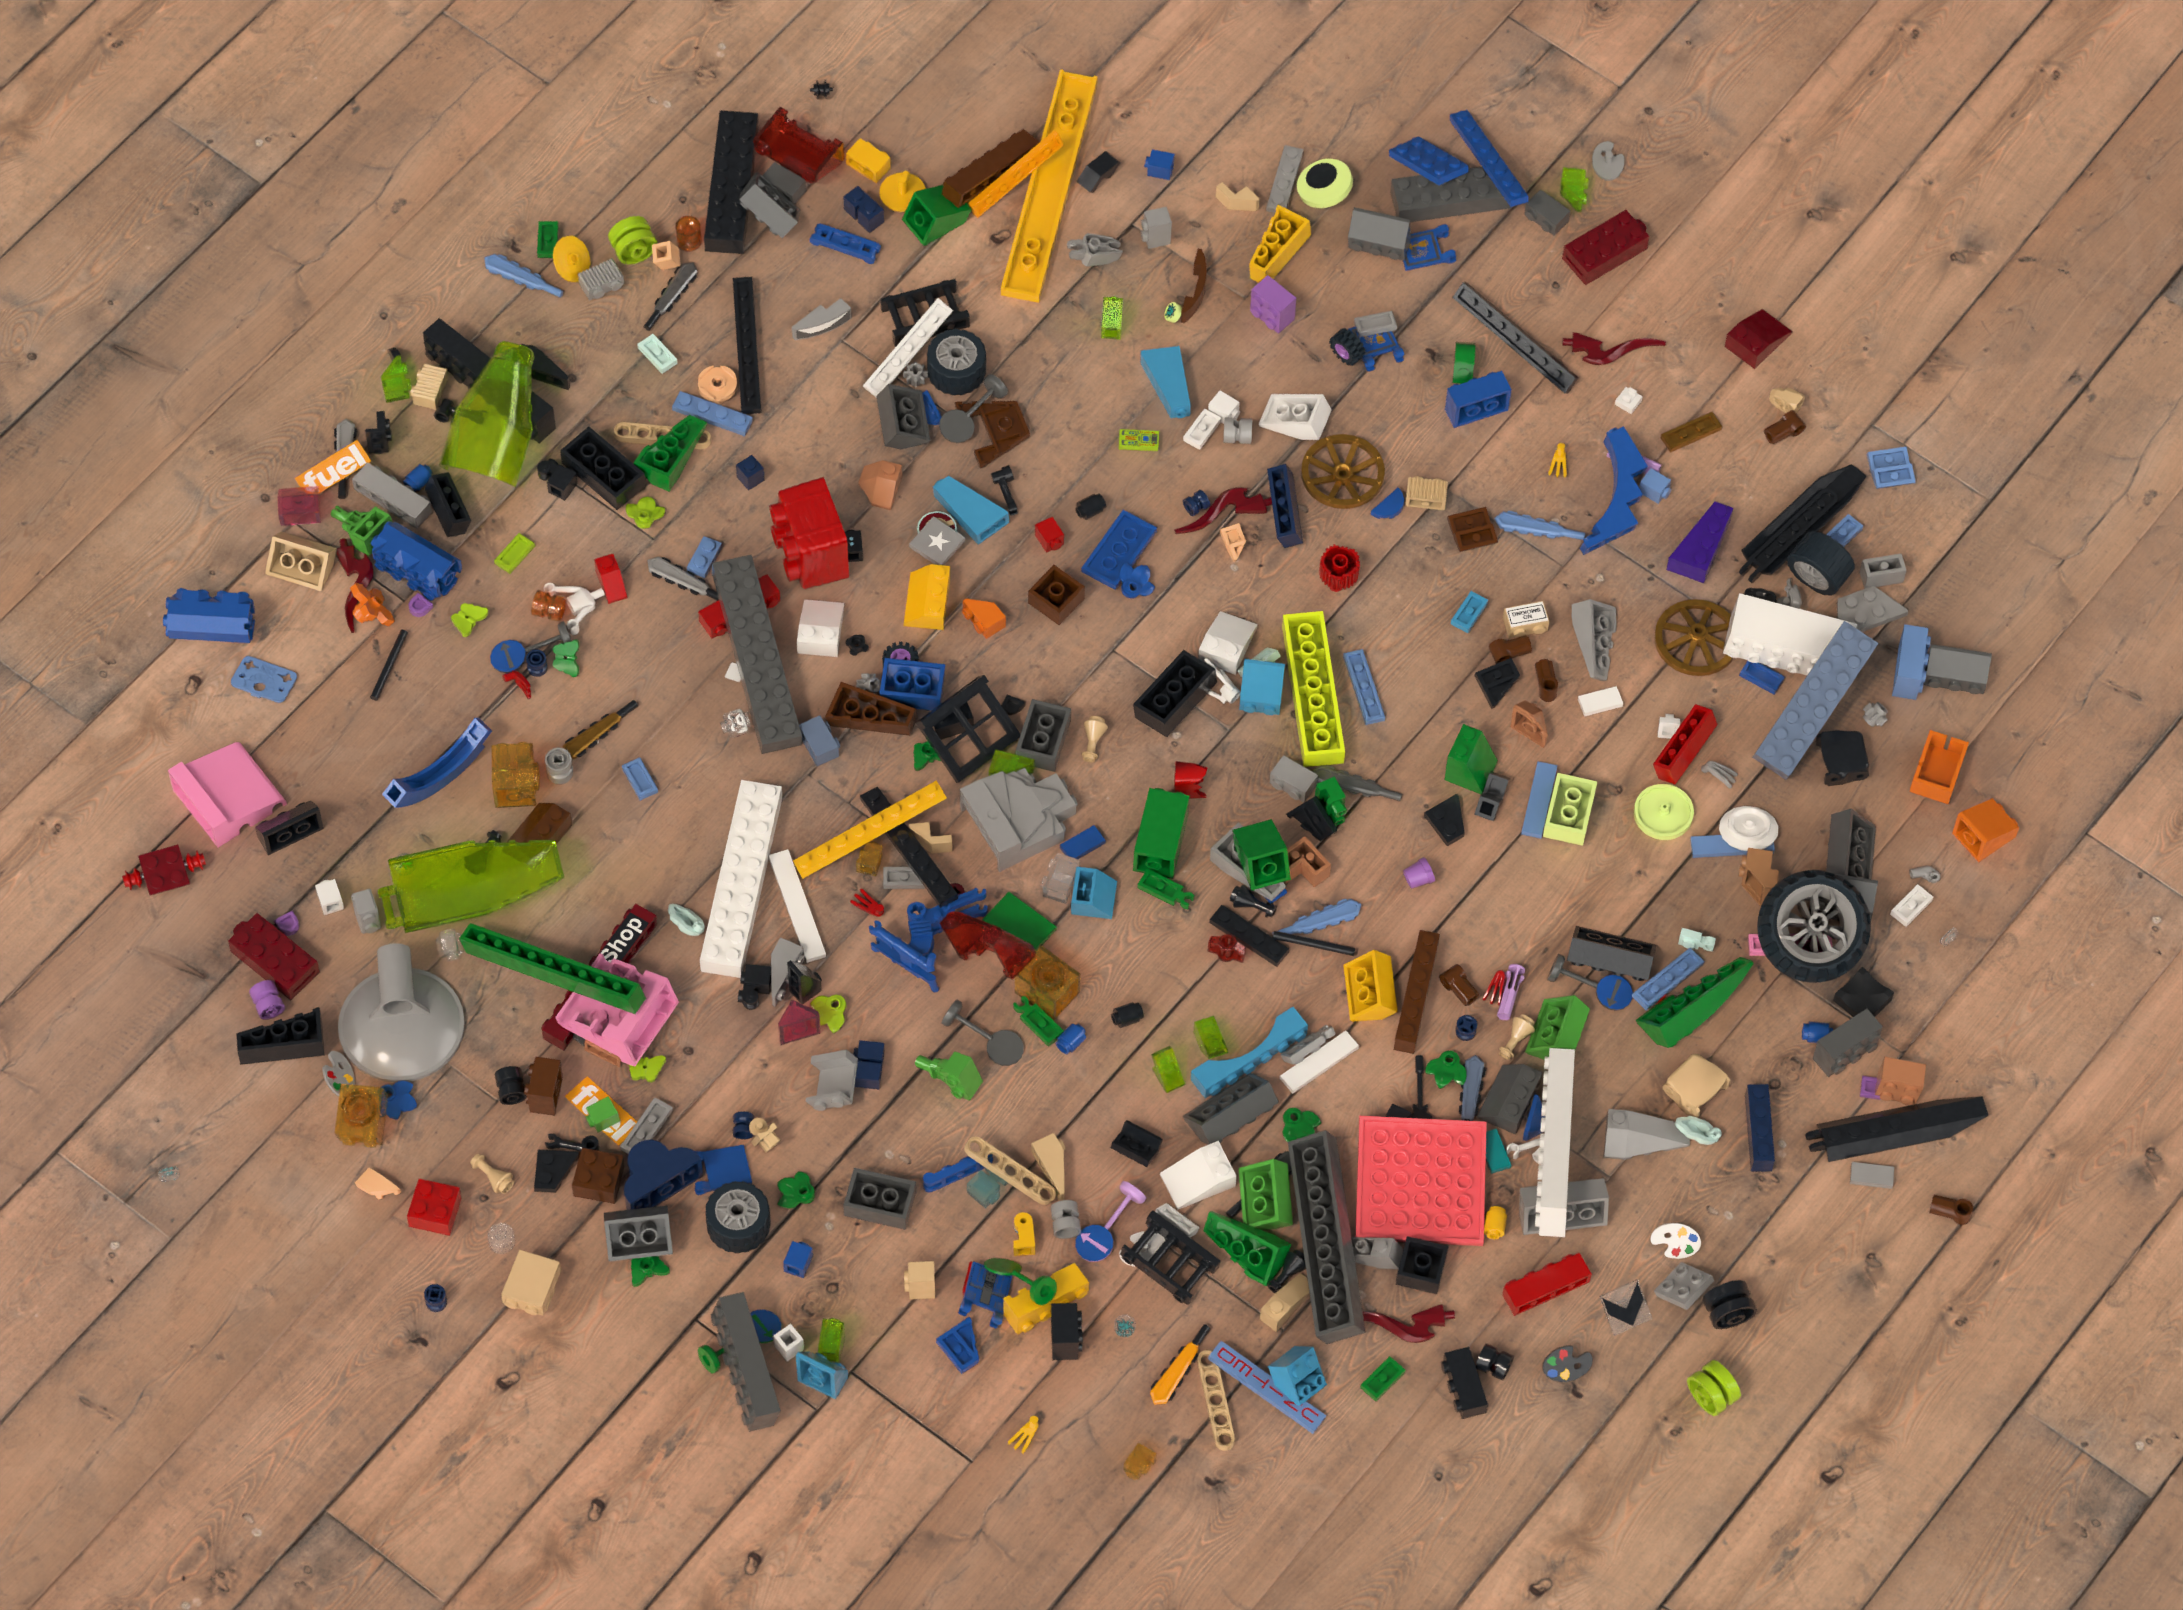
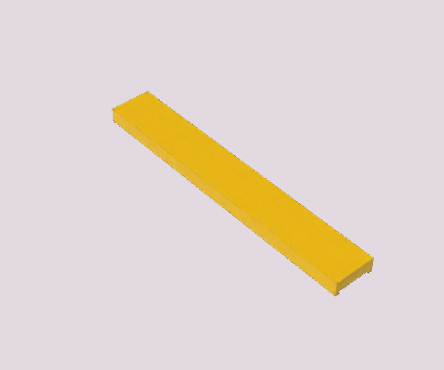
M1060 69L1041 141L1055 130L1059 133L1063 146L1032 172L1002 281L1001 296L1039 303L1097 88L1098 76H1084L1064 72V70Z

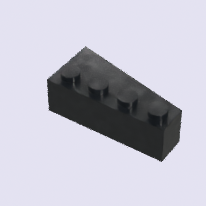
M320 1007L312 1009L313 1012L295 1014L294 1018L282 1021L280 1019L274 1021V1024L266 1027L261 1025L236 1033L240 1065L325 1056Z

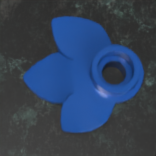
M1127 562L1122 565L1119 577L1123 582L1121 591L1125 597L1132 599L1139 595L1148 596L1153 592L1155 586L1148 582L1150 569L1147 565H1140L1135 569Z
M398 1081L393 1085L386 1084L379 1088L377 1098L383 1104V1112L388 1117L397 1120L400 1117L401 1111L408 1112L417 1107L415 1099L409 1094L413 1084L407 1081ZM386 1094H391V1097L385 1098L384 1096Z

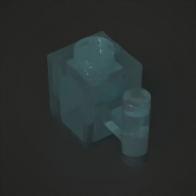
M987 1168L985 1170L990 1174L989 1176L980 1170L967 1183V1194L985 1209L990 1204L996 1203L1000 1197V1185L997 1182L999 1181L1004 1186L1008 1184V1182Z

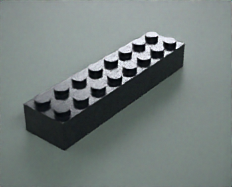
M720 110L704 234L705 252L744 254L749 210H746L740 204L739 197L753 177L759 130L758 113Z
M438 318L423 332L427 358L437 362L440 367L446 368L458 383L465 384L472 394H477L486 405L494 407L501 417L509 419L511 424L515 428L523 430L529 439H534L541 443L556 429L554 410L551 405L442 319Z

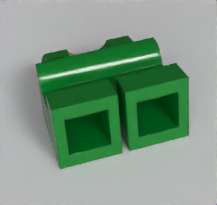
M1335 776L1316 784L1315 796H1317L1334 825L1337 826L1344 823V814L1347 813L1345 807L1346 796Z

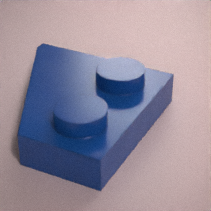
M970 1317L936 1338L938 1346L961 1374L979 1363Z

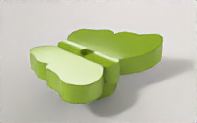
M463 603L458 614L455 613L451 616V621L463 637H468L476 622L487 617L488 609Z
M663 1055L655 1056L651 1059L648 1057L643 1059L641 1057L635 1067L629 1065L631 1078L635 1081L646 1079L650 1083L654 1082L666 1062V1057Z

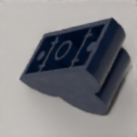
M644 1140L635 1144L628 1154L630 1177L624 1186L626 1209L656 1207L703 1177L700 1156L695 1151L685 1147L674 1148L669 1151L664 1144L656 1140Z

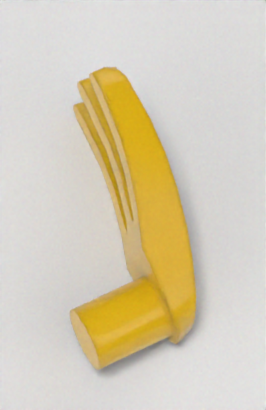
M1559 443L1548 474L1549 476L1552 474L1555 462L1557 461L1556 477H1558L1562 462L1563 475L1566 478L1565 444Z
M1031 1416L1029 1422L1008 1441V1445L1023 1434L1014 1446L1016 1450L1026 1437L1029 1436L1021 1450L1023 1454L1038 1428V1417Z

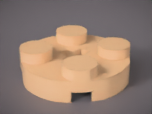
M721 365L715 368L714 366L705 368L698 378L699 393L710 402L718 405L722 404L736 393L737 380L735 373L730 368ZM713 382L722 383L721 386L716 387Z

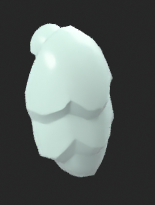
M670 904L668 906L670 920L678 926L681 932L690 936H699L704 932L705 925L703 920L692 910L677 904Z
M1687 1116L1676 1119V1128L1687 1138L1695 1140L1699 1144H1714L1722 1136L1719 1128L1713 1127L1709 1122L1697 1117Z

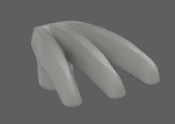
M1708 761L1701 767L1703 773L1710 772L1728 788H1732L1729 781L1732 783L1736 782L1731 775L1736 777L1738 774L1722 764Z

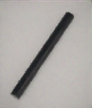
M401 629L370 696L372 700L377 701L408 634L406 630Z
M1278 931L1273 933L1272 939L1350 956H1354L1355 948Z

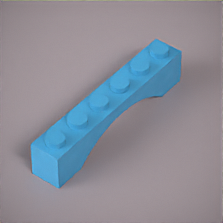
M1291 1007L1276 1017L1268 1037L1253 1051L1230 1060H1208L1191 1071V1081L1205 1099L1210 1095L1215 1096L1224 1086L1234 1084L1243 1074H1250L1259 1064L1267 1063L1276 1053H1282L1295 1041L1299 1042L1307 1035L1308 1024L1297 1010Z

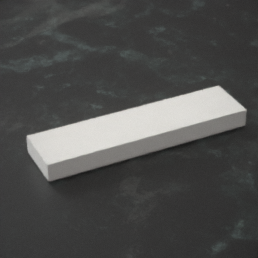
M1344 1031L1322 1046L1318 1051L1312 1053L1302 1062L1280 1075V1080L1294 1094L1356 1051L1359 1045L1347 1031Z

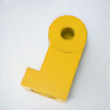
M1026 1212L1018 1213L1014 1218V1231L1018 1235V1240H1013L1014 1256L1035 1255L1032 1217Z

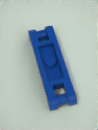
M820 223L816 225L815 234H812L809 239L810 243L815 246L821 245L864 260L868 264L874 263L875 255L881 249L880 244Z
M989 1154L987 1156L988 1161L993 1163V1154ZM967 1156L955 1165L943 1167L937 1173H925L923 1176V1188L926 1192H934L986 1167Z

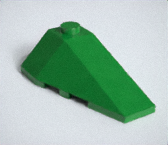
M688 415L673 426L672 430L665 436L661 435L654 444L643 448L634 461V465L645 473V478L652 485L670 492L705 430L707 422Z
M1213 1211L1209 1212L1203 1229L1219 1248H1223L1231 1256L1230 1259L1234 1263H1238L1245 1270L1244 1273L1249 1278L1265 1286L1269 1285V1280H1273L1283 1267L1286 1255L1291 1247V1243L1271 1233Z

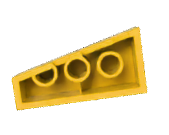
M1278 205L1276 213L1271 218L1269 227L1264 232L1262 241L1249 263L1250 279L1258 283L1267 275L1274 279L1311 236L1310 220Z
M1075 1263L1050 1276L1056 1281L1057 1291L1053 1299L1045 1305H1038L1033 1302L1030 1297V1290H1027L1026 1287L1019 1290L1018 1295L1014 1298L1010 1295L1003 1298V1315L1017 1335L1030 1331L1040 1321L1048 1320L1051 1317L1052 1303H1070L1087 1295L1089 1282Z

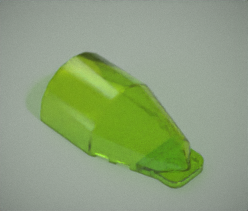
M507 341L500 342L496 346L494 355L489 359L455 408L439 462V466L442 469L448 470V467L464 469L516 487L533 430L531 424L532 405L530 393H532L531 367L534 361V353L530 348Z

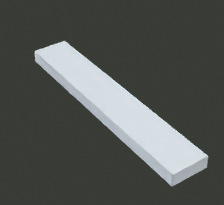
M937 298L865 382L863 387L876 397L888 384L895 380L953 310Z
M789 850L770 854L769 860L799 944L803 947L806 963L825 958L826 952Z

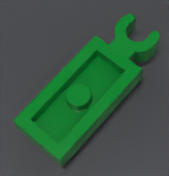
M1148 868L1137 884L1138 889L1172 906L1178 902L1183 909L1188 910L1189 903L1184 900L1190 899L1194 901L1195 896L1193 893L1183 892L1184 886Z
M1022 996L1021 1001L1024 1005L1018 1006L1017 1003H1013V1009L1017 1013H1022L1020 1020L1048 1047L1058 1040L1057 1038L1064 1030L1036 1003L1030 1006L1027 997Z

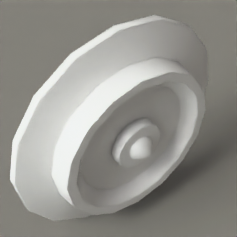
M1742 806L1733 808L1724 814L1720 820L1719 832L1723 840L1734 848L1747 851L1748 848L1763 850L1772 845L1778 837V825L1775 818L1767 811L1758 807Z

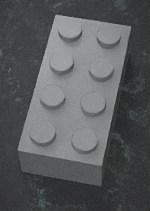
M1604 1178L1568 1182L1565 1230L1607 1225L1609 1196ZM1537 1186L1520 1188L1519 1219L1523 1235L1539 1233L1540 1227H1535L1536 1214H1540L1536 1212L1537 1197L1541 1198V1196H1537Z

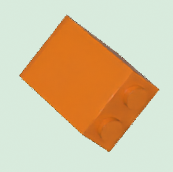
M1991 798L1960 812L1952 834L1980 862L2017 836L2019 826L2014 818L2009 817L2003 806Z

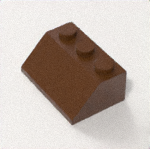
M538 803L502 847V850L536 870L572 826L571 813L555 803Z

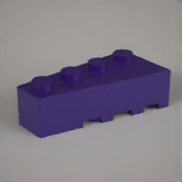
M1714 501L1670 555L1666 570L1704 583L1731 521L1733 508Z

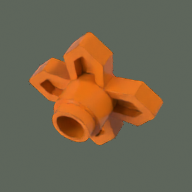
M355 583L350 587L353 596L359 601L353 610V615L359 622L373 621L375 618L386 626H390L395 622L392 613L382 605L385 599L380 590L372 588L368 591L364 585Z

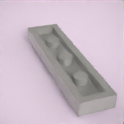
M1284 146L1266 211L1276 213L1278 205L1287 209L1303 156V149Z

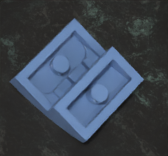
M1907 446L1867 453L1869 468L1876 489L1916 483L1913 466L1909 461Z

